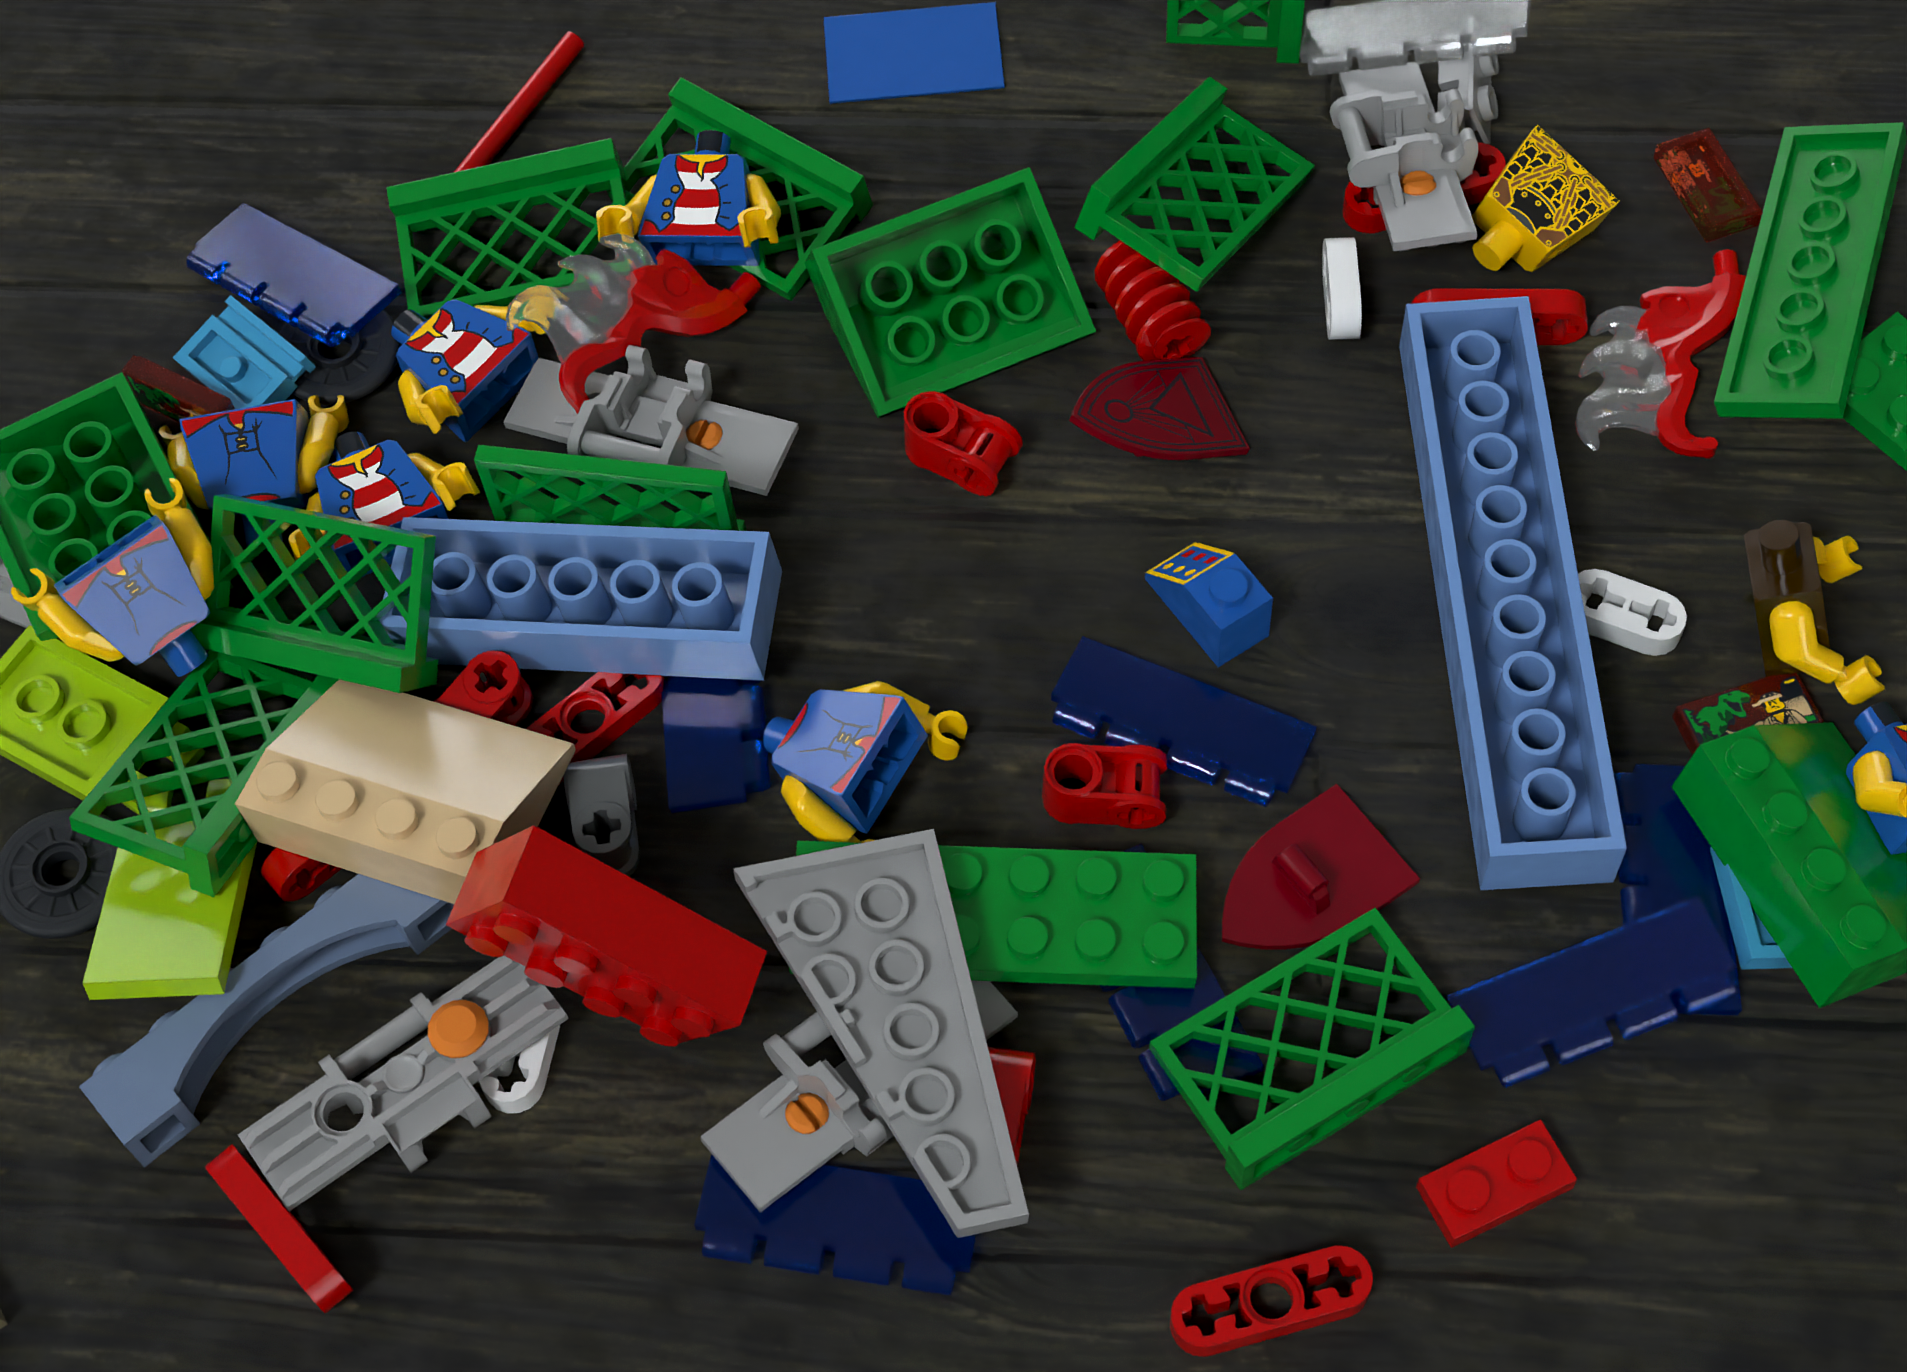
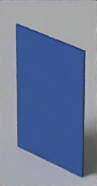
M995 2L824 17L830 104L1005 88Z

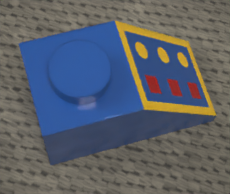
M1194 542L1145 572V580L1217 667L1222 666L1269 636L1273 597L1235 553Z

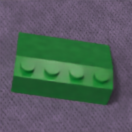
M1030 167L812 249L805 262L826 318L877 418L905 408L914 396L922 392L935 391L944 393L1096 332Z
M123 372L0 429V556L14 587L25 594L27 598L35 596L41 588L40 579L30 569H39L57 583L151 518L153 515L149 510L144 495L147 488L150 490L154 501L161 504L171 502L176 496L170 485L169 478H177L170 466L168 456L144 408ZM185 494L187 501L186 508L190 509L193 512L195 518L197 519L199 525L201 526L203 532L205 533L206 537L208 538L211 544V541L190 499ZM23 605L40 641L59 638L39 618L38 611H32Z
M1833 722L1753 725L1699 745L1671 786L1723 865H1729L1747 894L1751 907L1819 1008L1907 973V852L1891 855L1866 810H1863L1857 804L1855 790L1846 775L1847 764L1856 756Z

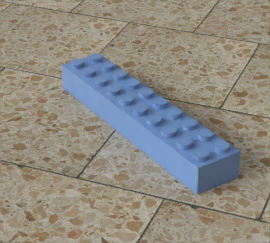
M1529 296L1406 304L1399 348L1480 890L1614 882L1627 847Z

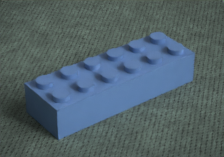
M403 517L400 529L436 536L426 657L439 659L438 665L467 666L469 661L480 653L502 651L509 654L516 661L519 669L764 681L782 569L769 532ZM397 545L391 569L402 584L411 576L413 548ZM385 590V594H384L383 600L388 596V593L386 592V590ZM394 606L379 621L394 643L405 645L407 622L397 607Z

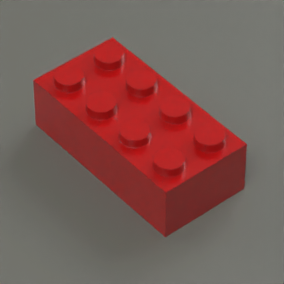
M535 825L476 852L446 923V926L465 935V943L473 950L492 957L506 956L525 966V975L535 982L555 988L564 986L583 996L582 1003L588 1009L608 1017L622 1016L641 1026L640 1034L646 1039L669 1047H675L679 1043L696 1038L709 1037L710 1034L740 1026L767 953L766 950Z

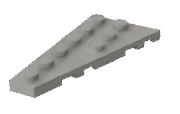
M934 829L734 868L737 884L957 1238L1028 1223L1029 1212Z

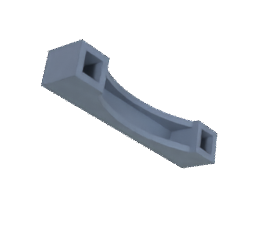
M357 874L343 886H335L326 891L316 901L313 909L292 925L272 932L262 942L258 951L235 968H230L224 994L198 995L180 1010L166 1013L152 1025L149 1033L125 1052L114 1054L102 1061L94 1070L93 1076L81 1084L79 1088L123 1145L146 1167L200 1125V1122L193 1113L203 1091L226 1055L260 1018L302 986L348 962L382 951L409 946L419 955L452 929L446 926L454 904Z

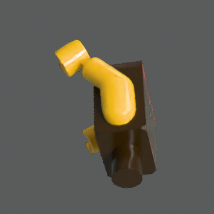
M1774 520L1762 526L1761 529L1750 530L1745 533L1744 539L1766 677L1804 672L1826 684L1834 681L1842 697L1852 705L1863 703L1885 690L1884 685L1876 679V677L1881 675L1882 671L1873 658L1865 655L1850 665L1845 666L1843 656L1832 651L1829 645L1820 576L1825 582L1833 583L1862 570V566L1854 563L1849 556L1850 553L1859 549L1857 542L1852 537L1845 536L1824 546L1819 538L1813 536L1811 524L1805 522L1792 523L1787 520Z

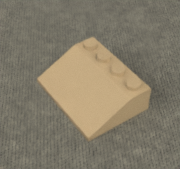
M338 680L265 749L235 805L260 843L455 904L476 852L535 825L538 827L576 749L573 743L403 692L397 693Z

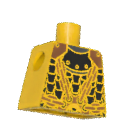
M1537 125L1511 157L1473 213L1474 223L1485 232L1473 245V253L1484 267L1492 271L1499 270L1512 257L1523 269L1533 272L1594 231L1620 201Z

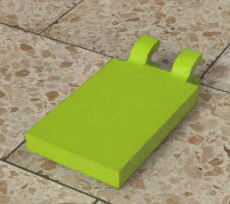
M29 625L0 659V755L75 797L84 800L169 698L98 660L68 647L58 639L40 641L33 627ZM179 722L172 727L174 736L191 732L187 726ZM203 748L180 753L185 768L195 766L205 753ZM171 756L166 757L173 762ZM145 762L136 771L138 780L147 778V776L138 772ZM135 800L123 802L126 807L140 815Z
M229 779L209 781L206 798L224 794L230 786ZM174 790L144 797L148 813L171 807ZM193 821L157 829L154 832L156 838L182 847L194 832L195 827ZM256 844L215 897L191 889L187 873L118 848L83 979V986L89 999L224 994Z

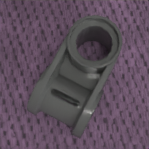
M628 753L569 763L563 779L571 816L572 833L577 847L584 853L627 876L632 875L639 864L640 850L635 817L637 800Z

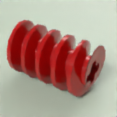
M1121 240L1110 246L1101 256L1095 268V281L1101 290L1105 292L1107 302L1115 310L1117 319L1125 327L1128 338L1136 345V351L1143 361L1187 358L1205 345L1211 335V327L1205 319L1200 318L1201 310L1194 301H1189V290L1184 284L1179 283L1177 278Z

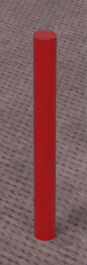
M566 32L454 172L489 165L583 49L584 43L578 35L573 32Z

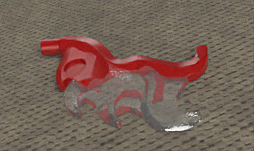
M616 233L599 238L601 245L615 249L614 260H602L590 255H574L558 261L559 267L574 272L573 282L569 286L558 288L545 285L534 286L517 294L508 305L506 325L508 331H513L522 320L534 322L547 333L561 362L559 371L561 391L567 402L578 414L584 400H590L585 393L587 377L596 369L625 356L628 345L641 347V338L646 330L684 337L710 334L728 326L748 311L745 305L760 290L761 285L759 281L750 273L743 272L729 289L718 290L708 285L696 269L678 254L663 249L656 256L658 263L656 265L649 251L641 242L629 235Z
M1727 249L1714 254L1715 276H1713L1711 283L1699 287L1665 286L1650 290L1641 295V308L1619 306L1606 310L1596 318L1589 334L1597 336L1608 330L1614 334V337L1608 343L1596 347L1586 356L1581 364L1579 377L1583 378L1597 371L1604 378V382L1598 390L1586 397L1578 408L1575 425L1577 434L1585 445L1596 451L1600 446L1598 434L1609 428L1626 427L1657 436L1667 449L1680 455L1712 458L1718 446L1717 440L1714 437H1695L1689 433L1685 426V415L1694 392L1699 371L1692 364L1691 357L1722 338L1735 322L1746 279L1745 275H1740L1738 257L1735 251Z

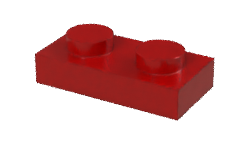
M1540 1119L1420 1177L1416 1188L1448 1244L1453 1248L1573 1189L1577 1178Z

